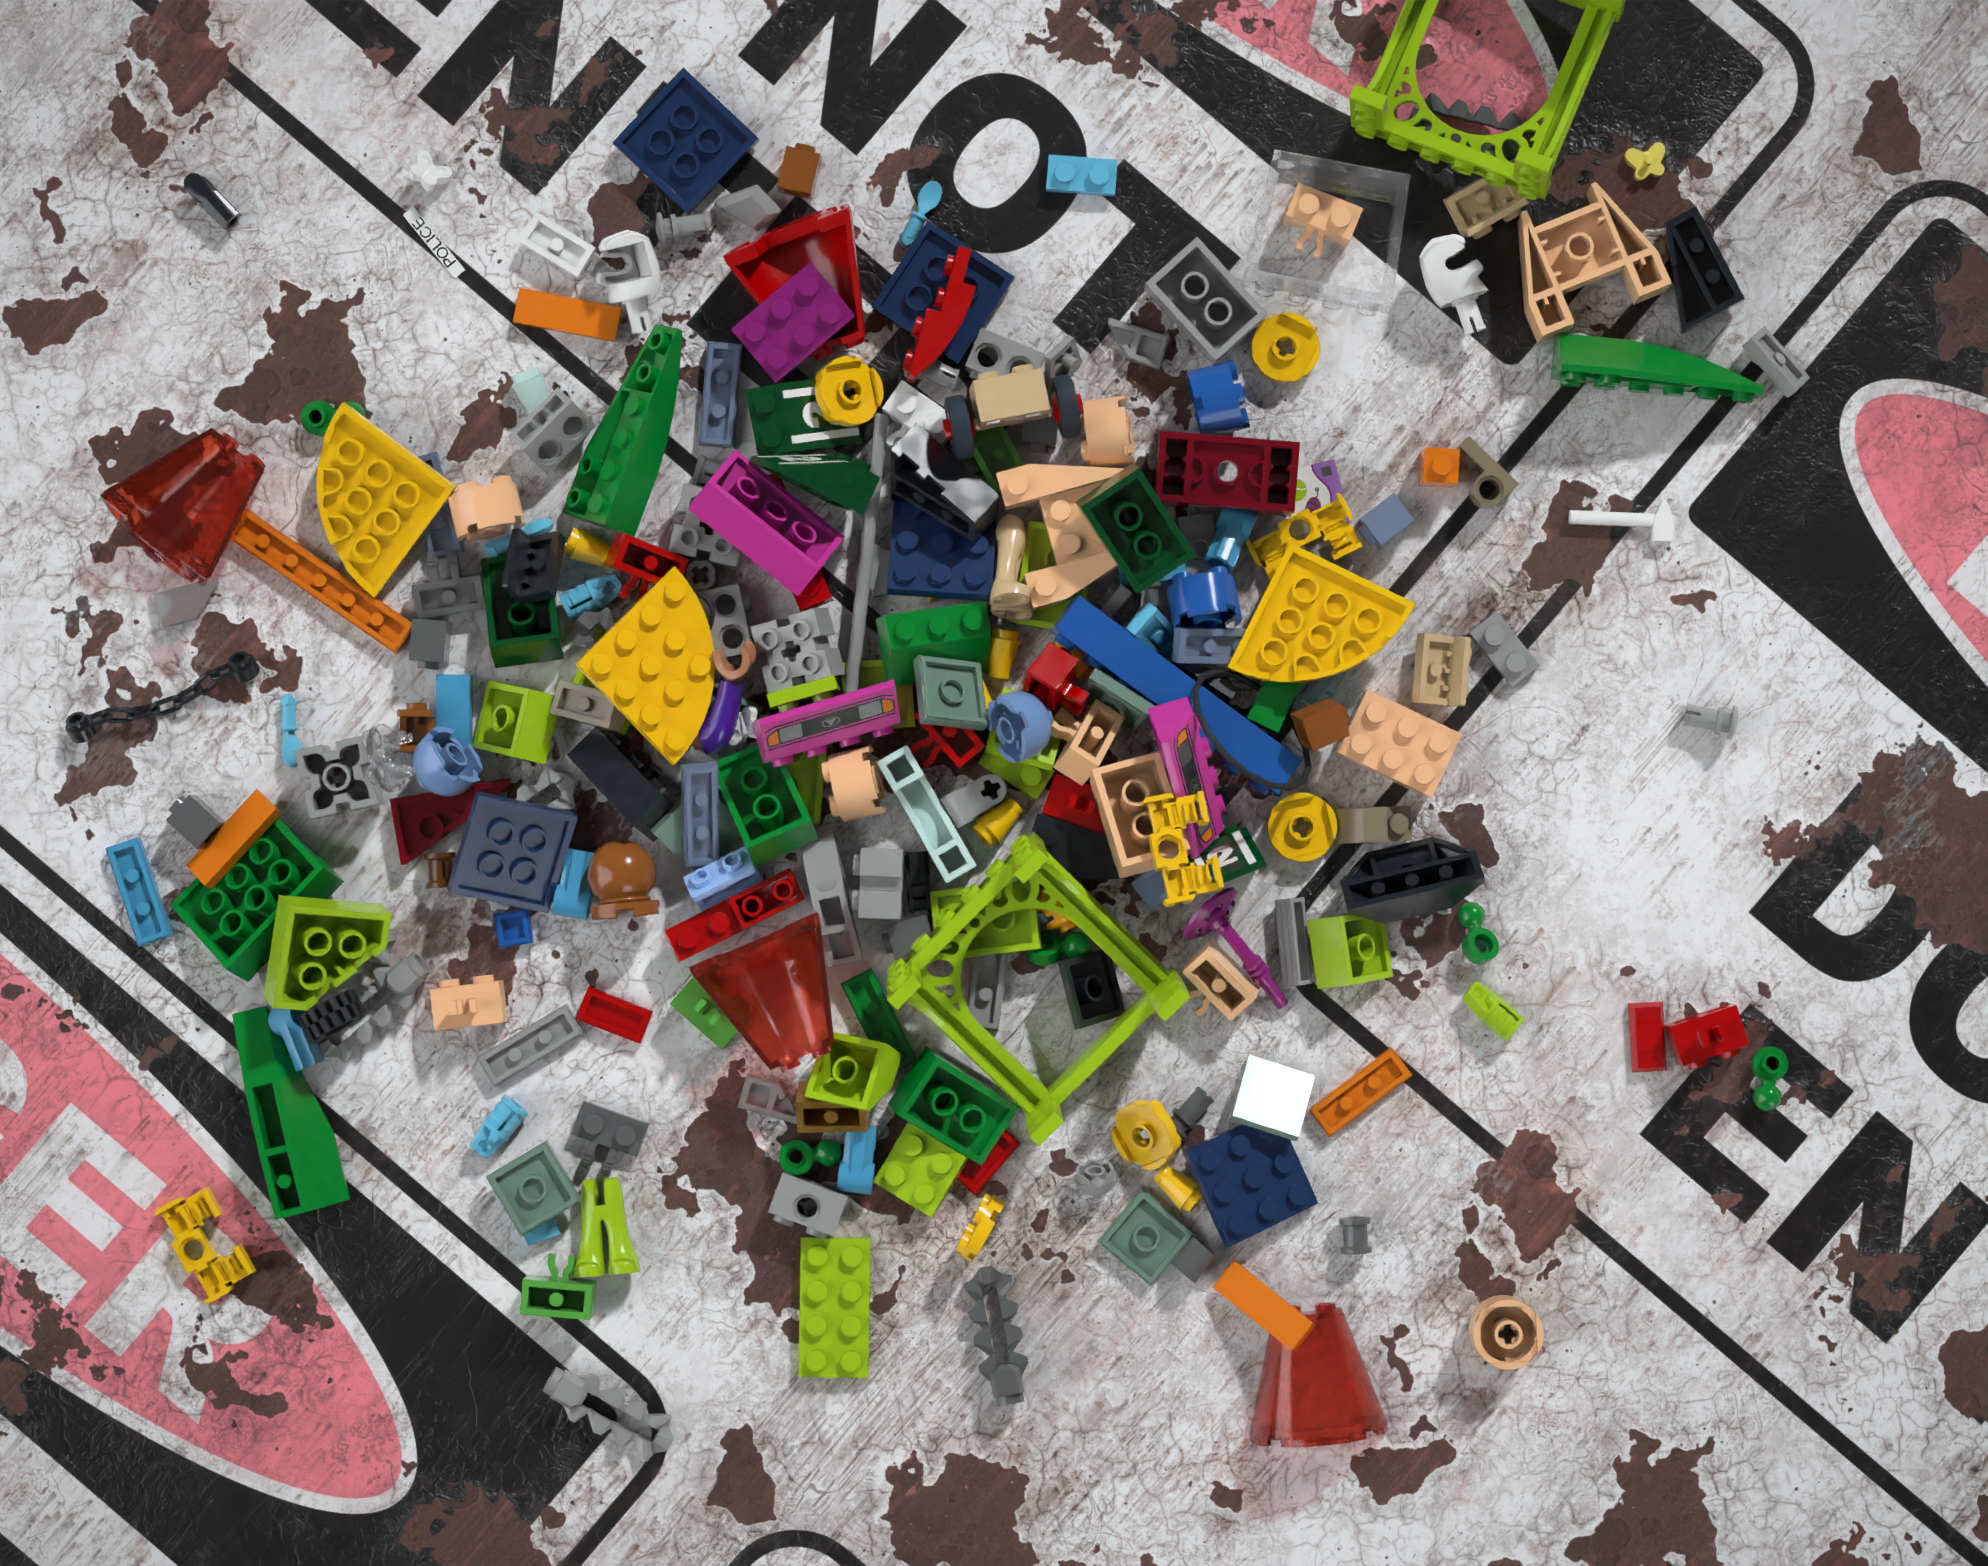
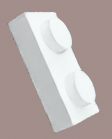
M538 212L535 213L519 239L520 244L578 279L597 250L596 247Z

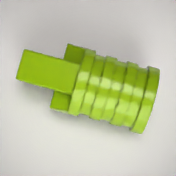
M1478 981L1467 989L1462 996V1000L1478 1016V1019L1491 1028L1495 1034L1499 1035L1504 1042L1513 1035L1525 1020L1500 995L1495 994Z

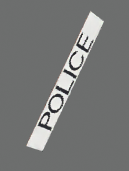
M414 206L403 214L454 278L465 271L463 266Z

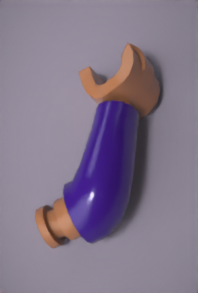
M747 639L740 648L742 653L741 666L731 665L727 661L724 647L712 651L715 667L724 677L720 679L711 710L705 717L696 738L690 745L695 750L703 749L706 755L722 750L729 744L734 735L745 682L741 677L755 665L757 660V650L750 639Z

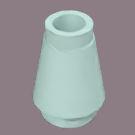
M538 367L511 376L514 382L512 388L528 414H531L548 397L544 373L540 375Z

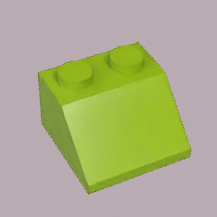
M488 680L472 747L546 764L551 748L555 722L558 718V715L550 713L554 695Z
M1349 913L1307 920L1317 989L1351 986L1393 977L1385 924Z
M825 1030L804 1096L809 1099L869 1112L892 1088L902 1054L887 1043Z

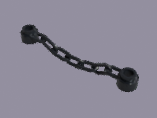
M239 651L229 658V663L216 667L213 670H207L192 686L179 692L177 695L132 708L108 707L90 715L84 712H75L66 719L65 730L74 743H84L95 736L97 726L106 722L130 723L153 716H165L180 710L183 705L200 695H206L223 679L232 676L238 683L254 679L258 675L260 668L253 655L248 654L246 651ZM229 669V672L220 674V671ZM210 675V679L213 682L203 690L200 684ZM192 691L194 692V694L185 699L181 698ZM173 701L174 707L160 711V705ZM146 709H150L151 711L144 714H136L137 711H142ZM112 712H126L127 718H112ZM99 716L102 717V719H100V720H98V721H95V722H93V720H92V719L97 718V717H99Z

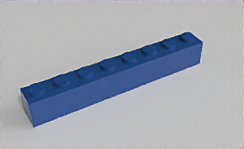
M1076 596L1071 600L1050 630L1056 635L1054 641L1059 646L1070 652L1074 648L1085 655L1082 662L1092 670L1095 668L1100 671L1101 669L1113 677L1112 679L1154 706L1188 697L1194 709L1192 689L1196 683L1195 680L1081 596ZM1201 686L1199 690L1201 711L1211 732L1224 749L1250 772L1270 782L1286 784L1303 760ZM1199 729L1201 738L1207 737L1203 729ZM1207 738L1211 749V753L1214 751L1216 754L1222 757L1218 750ZM1224 759L1221 762L1226 769L1239 775L1240 771ZM1252 779L1249 782L1252 788L1265 796L1268 792L1271 794H1279L1281 792L1278 789L1267 788Z

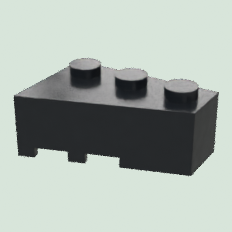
M1697 206L1664 224L1680 334H1683L1742 303L1745 297Z
M917 423L891 449L890 491L973 543L999 516L1000 495L960 460L956 459L952 453Z
M596 726L567 756L634 828L653 842L656 841L658 838L651 832L652 827L675 805L666 796L669 790L655 776L650 779L644 773L647 767L633 753L629 757L621 749L625 745L624 742L612 730L606 734Z
M1037 813L1031 833L1034 831L1043 840L1046 851L1075 879H1119L1105 835Z

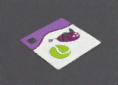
M1335 459L1298 468L1295 511L1291 516L1307 508L1311 513L1337 500V493L1342 494L1344 497ZM1302 520L1294 521L1289 528L1291 537L1307 534L1310 531L1309 525Z

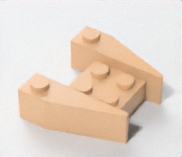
M1597 182L1592 183L1586 192L1590 205L1536 227L1533 226L1527 210L1521 213L1517 221L1524 313L1537 344L1552 339L1559 333L1569 332L1575 322L1563 296L1568 292L1620 272L1632 303L1635 305L1665 293L1672 284L1659 252Z
M1026 464L996 473V480L1005 511L1039 502L1056 562L1055 566L1024 574L1025 584L1030 589V602L1033 611L1067 602L1118 567L1075 502L1124 468Z

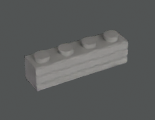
M1305 898L1275 900L1274 911L1277 920L1276 932L1279 941L1283 986L1313 984Z

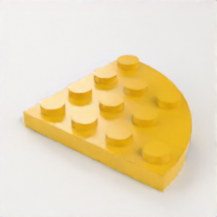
M343 402L334 414L323 439L324 443L316 476L318 508L329 543L333 544L338 556L345 564V569L363 589L375 598L457 486Z
M1290 543L1228 665V669L1252 678L1280 683L1315 681L1335 676L1354 668L1380 651L1406 623L1416 603Z
M674 566L574 665L671 765H675L696 738L705 720L713 692L715 664L712 656V651H714L713 640L705 612L688 581Z

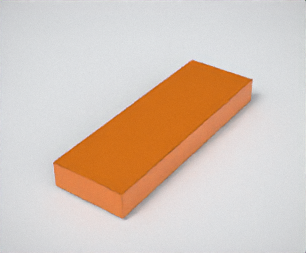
M519 288L513 322L616 342L622 307Z
M256 789L186 866L204 886L212 889L282 812L261 791Z
M1390 1047L1309 1107L1308 1110L1326 1135L1331 1137L1410 1078L1412 1074L1393 1048Z
M1235 1260L1231 1262L1213 1286L1216 1291L1293 1352H1296L1316 1325Z

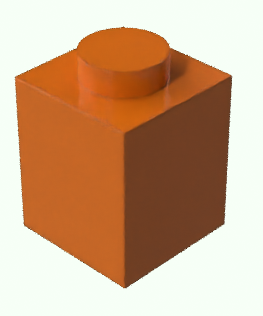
M1425 447L1420 452L1419 486L1454 488L1458 484L1460 449Z

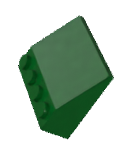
M278 817L212 889L204 886L196 878L170 906L226 970L249 982L269 961L279 895L328 899L344 881L285 821Z

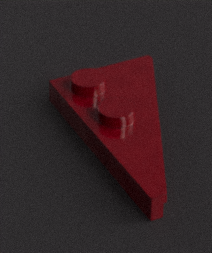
M511 778L478 783L465 793L451 797L427 792L389 799L401 865L409 864L466 822L476 791L501 796L512 788Z

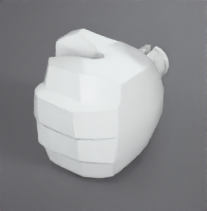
M624 230L603 238L599 244L600 257H621L625 262V266L622 270L615 272L597 273L596 283L608 287L609 303L621 302L626 305L632 334L653 329L645 299L649 298L648 295L659 292L661 270L649 237L635 231Z
M1457 234L1433 238L1424 247L1419 256L1423 279L1430 296L1440 308L1456 307L1465 336L1474 334L1470 319H1473L1477 332L1486 329L1476 299L1479 298L1478 296L1488 291L1487 287L1478 277L1483 270L1482 264L1476 259L1461 268L1449 270L1445 265L1446 261L1465 250L1464 245L1466 241L1464 237Z

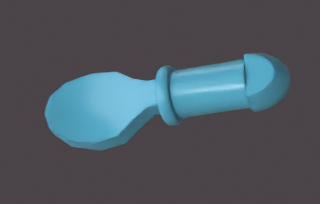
M927 182L920 189L917 196L918 210L917 212H911L912 216L903 233H900L899 243L902 247L908 248L913 244L923 223L927 221V218L924 217L925 214L935 208L940 201L942 188L938 182Z
M548 518L535 519L529 522L522 531L529 537L542 535L553 529V523ZM511 534L486 543L484 548L485 554L490 557H496L499 553L507 551Z
M285 694L280 700L282 708L281 731L284 732L282 757L286 766L294 768L298 766L295 751L303 748L295 736V730H298L295 707L297 701L291 694Z

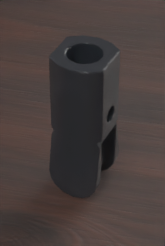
M190 173L185 177L183 182L185 190L201 204L223 229L228 230L240 219L242 214L207 178L197 173Z
M928 851L905 852L909 913L913 915L914 911L927 910L928 913H932ZM926 886V896L913 897L912 887Z

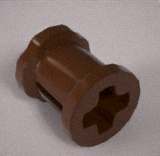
M454 852L424 854V860L428 861L429 882L426 883V889L445 888L448 886L453 869L452 859L455 858Z

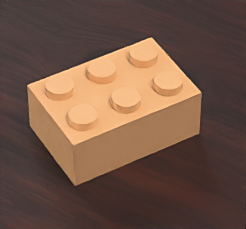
M1367 689L1363 691L1350 718V723L1347 725L1350 736L1339 741L1334 754L1430 798L1433 797L1462 734Z
M1159 751L1094 768L1091 771L1089 782L1097 802L1096 805L1119 879L1155 869L1148 839L1149 835L1153 834L1148 807H1141L1146 797L1166 793L1173 794ZM1182 830L1186 852L1188 856L1190 846L1185 834V830ZM1164 841L1159 845V853L1163 858L1173 859L1178 855V847L1172 841Z

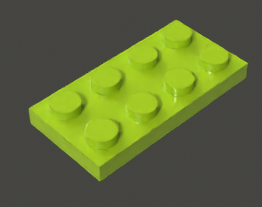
M801 1236L799 1377H869L871 1237H826L822 1239L815 1236Z

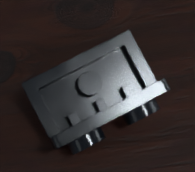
M520 528L512 529L505 570L502 576V588L520 604L556 598L566 538L559 531L529 537Z

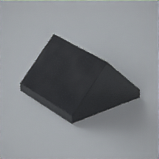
M1102 949L1057 961L1075 1030L1117 1018L1125 1011L1113 960Z

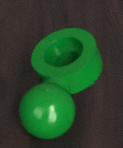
M312 401L302 410V426L310 434L324 437L337 410L326 402ZM354 401L345 402L365 417V411L359 403ZM321 412L322 419L319 423L315 424L313 416L315 413Z
M1476 902L1464 903L1457 913L1459 923L1469 931L1462 940V951L1470 962L1483 965L1496 957L1499 951V943L1496 936L1490 930L1481 926L1485 920L1483 907Z
M1042 931L1040 932L1042 949L1027 951V956L1032 963L1047 966L1056 963L1062 954H1066L1070 958L1088 954L1091 949V942L1081 932H1073L1065 940H1060L1056 934Z
M1769 1046L1756 1051L1750 1063L1752 1073L1757 1079L1761 1080V1085L1754 1091L1753 1100L1755 1105L1763 1111H1772L1779 1106L1781 1092L1775 1086V1081L1781 1079L1788 1069V1060L1784 1052L1779 1048ZM1769 1057L1773 1058L1776 1062L1774 1070H1770L1766 1066V1060Z
M791 1139L781 1146L778 1158L781 1167L787 1173L800 1175L807 1172L814 1161H818L824 1166L836 1165L842 1158L843 1150L841 1145L834 1139H824L814 1148H811L807 1142L801 1139ZM793 1150L801 1151L802 1159L799 1162H792L789 1159V1155Z

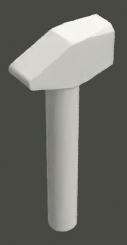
M1662 500L1659 503L1655 514L1569 511V524L1651 527V542H1673L1674 518L1667 500Z

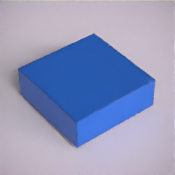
M529 909L493 914L499 948L534 943Z

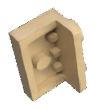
M1481 177L1443 199V202L1460 235L1464 237L1473 236L1474 239H1478L1493 230L1491 224L1503 219L1504 222H1507L1521 215L1523 212L1521 207L1529 203L1527 198L1520 196L1515 188L1504 185L1503 188H1498L1485 182V177Z
M1417 633L1411 703L1465 706L1466 697L1469 692L1468 670L1472 657L1470 637Z

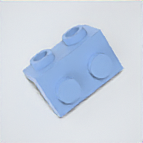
M745 846L683 877L692 900L697 903L702 912L764 881L757 866H754Z

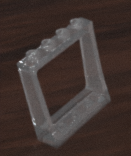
M1274 149L1241 285L1254 288V293L1262 297H1272L1274 293L1288 295V300L1299 304L1307 303L1308 299L1322 301V306L1331 310L1342 309L1344 305L1355 307L1356 313L1363 316H1375L1376 312L1389 314L1393 305L1411 175ZM1285 183L1297 186L1298 183H1302L1317 190L1386 202L1392 206V218L1381 292L1376 293L1265 272L1258 269L1257 261L1277 184Z

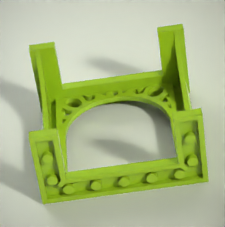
M1405 0L1371 82L1366 88L1354 84L1349 96L1351 127H1354L1355 132L1363 137L1374 139L1377 136L1388 140L1387 144L1397 150L1406 151L1409 148L1420 152L1419 156L1429 162L1439 163V160L1449 163L1452 165L1453 170L1463 175L1470 176L1472 173L1483 176L1485 177L1484 181L1492 186L1503 188L1504 185L1517 189V193L1524 198L1536 200L1538 197L1545 200L1550 189L1552 169L1614 21L1617 23L1620 21L1626 0H1558L1585 11L1552 90L1540 110L1527 122L1507 132L1493 135H1475L1454 129L1436 117L1426 105L1417 84L1416 61L1420 46L1440 0ZM1408 68L1409 74H1404L1406 69ZM1403 83L1411 88L1410 94H1401L1395 97L1397 91L1402 93L1401 86ZM1405 103L1416 104L1419 110L1413 118L1405 121L1395 118L1394 112L1400 105ZM1542 119H1544L1543 122H1542V124L1539 125L1538 122H1540ZM1422 120L1432 124V128L1429 131H1426V127L1415 126ZM1525 132H1535V135L1530 139V142H1534L1532 148L1529 147L1527 140L1522 137ZM1457 135L1461 138V141L1459 143L1451 140V137ZM1506 141H1514L1520 147L1515 163L1509 162L1503 155L1502 146ZM1485 144L1494 146L1495 157L1487 150H1485V153L1482 152L1481 147Z
M1033 831L1028 837L1022 834L1009 848L1012 853L1003 862L1000 859L993 862L985 871V875L988 877L979 886L975 883L969 886L960 897L963 902L954 911L950 908L944 911L935 922L938 926L929 935L926 933L920 935L910 947L913 951L904 960L899 957L886 970L888 974L886 977L887 1001L897 1010L904 1003H907L926 1015L1024 1110L1029 1137L1040 1146L1064 1122L1060 1104L1154 1011L1166 1022L1190 998V995L1181 975L1172 966L1167 969L1046 851L1043 840ZM1016 878L1023 884L1028 880L1030 882V894L1025 900H1017L1012 893V884ZM1039 884L1045 887L1042 892L1050 895V898L1045 901L1037 899ZM1004 888L1007 901L1002 906H996L993 900L994 898L999 900L1001 890ZM1059 901L1063 906L1056 905V902ZM984 907H985V914H983L982 912H980ZM1020 909L1048 910L1074 922L1145 991L1048 1088L1032 1075L975 1019L965 1002L961 988L962 963L973 938L985 925L995 918ZM973 918H977L980 921L977 927L970 925V921ZM950 942H956L959 945V949L954 954L941 951L942 949L952 947ZM936 960H946L953 965L954 969L946 977H935L928 972V966ZM951 984L954 986V992L951 996H948L944 988L942 991H939L936 986L943 987ZM958 1003L960 1009H958L954 1004Z

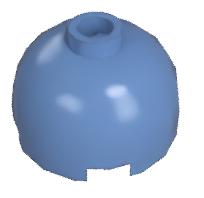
M1023 691L1002 694L996 700L990 701L987 709L989 731L995 729L1002 744L996 746V748L1009 762L1017 763L1031 759L1040 754L1049 743L1053 717L1049 708L1036 696Z
M439 726L434 727L428 732L415 748L413 767L417 781L423 789L444 797L461 795L480 781L478 774L483 771V766L478 754L468 742L463 747L457 739L451 736L455 732L454 730Z

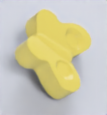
M1657 142L1646 152L1635 148H1630L1625 152V162L1634 169L1633 177L1636 181H1642L1648 175L1660 177L1664 173L1665 168L1661 164V160L1665 153V146Z

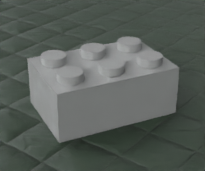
M1198 237L1147 281L1144 287L1147 294L1212 365L1218 363L1260 325L1267 316L1266 311Z

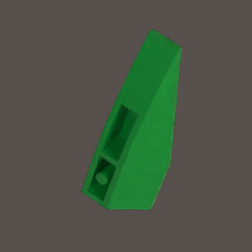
M655 324L585 449L572 487L567 494L562 513L612 532L626 533L635 537L656 481L669 437L680 372L681 330Z
M1559 333L1554 338L1551 379L1560 380L1559 385L1580 387V383L1583 382L1594 383V389L1615 390V386H1629L1628 392L1649 393V389L1663 390V395L1682 397L1684 392L1697 393V398L1704 400H1717L1718 395L1732 396V402L1752 403L1753 398H1758L1764 394L1763 386L1727 368L1667 347L1627 339Z
M266 1005L234 1013L232 1016L251 1121L274 1217L277 1220L350 1200V1195L334 1131L302 1070H295L283 1037L276 1035L270 1028L268 1022L270 1010Z

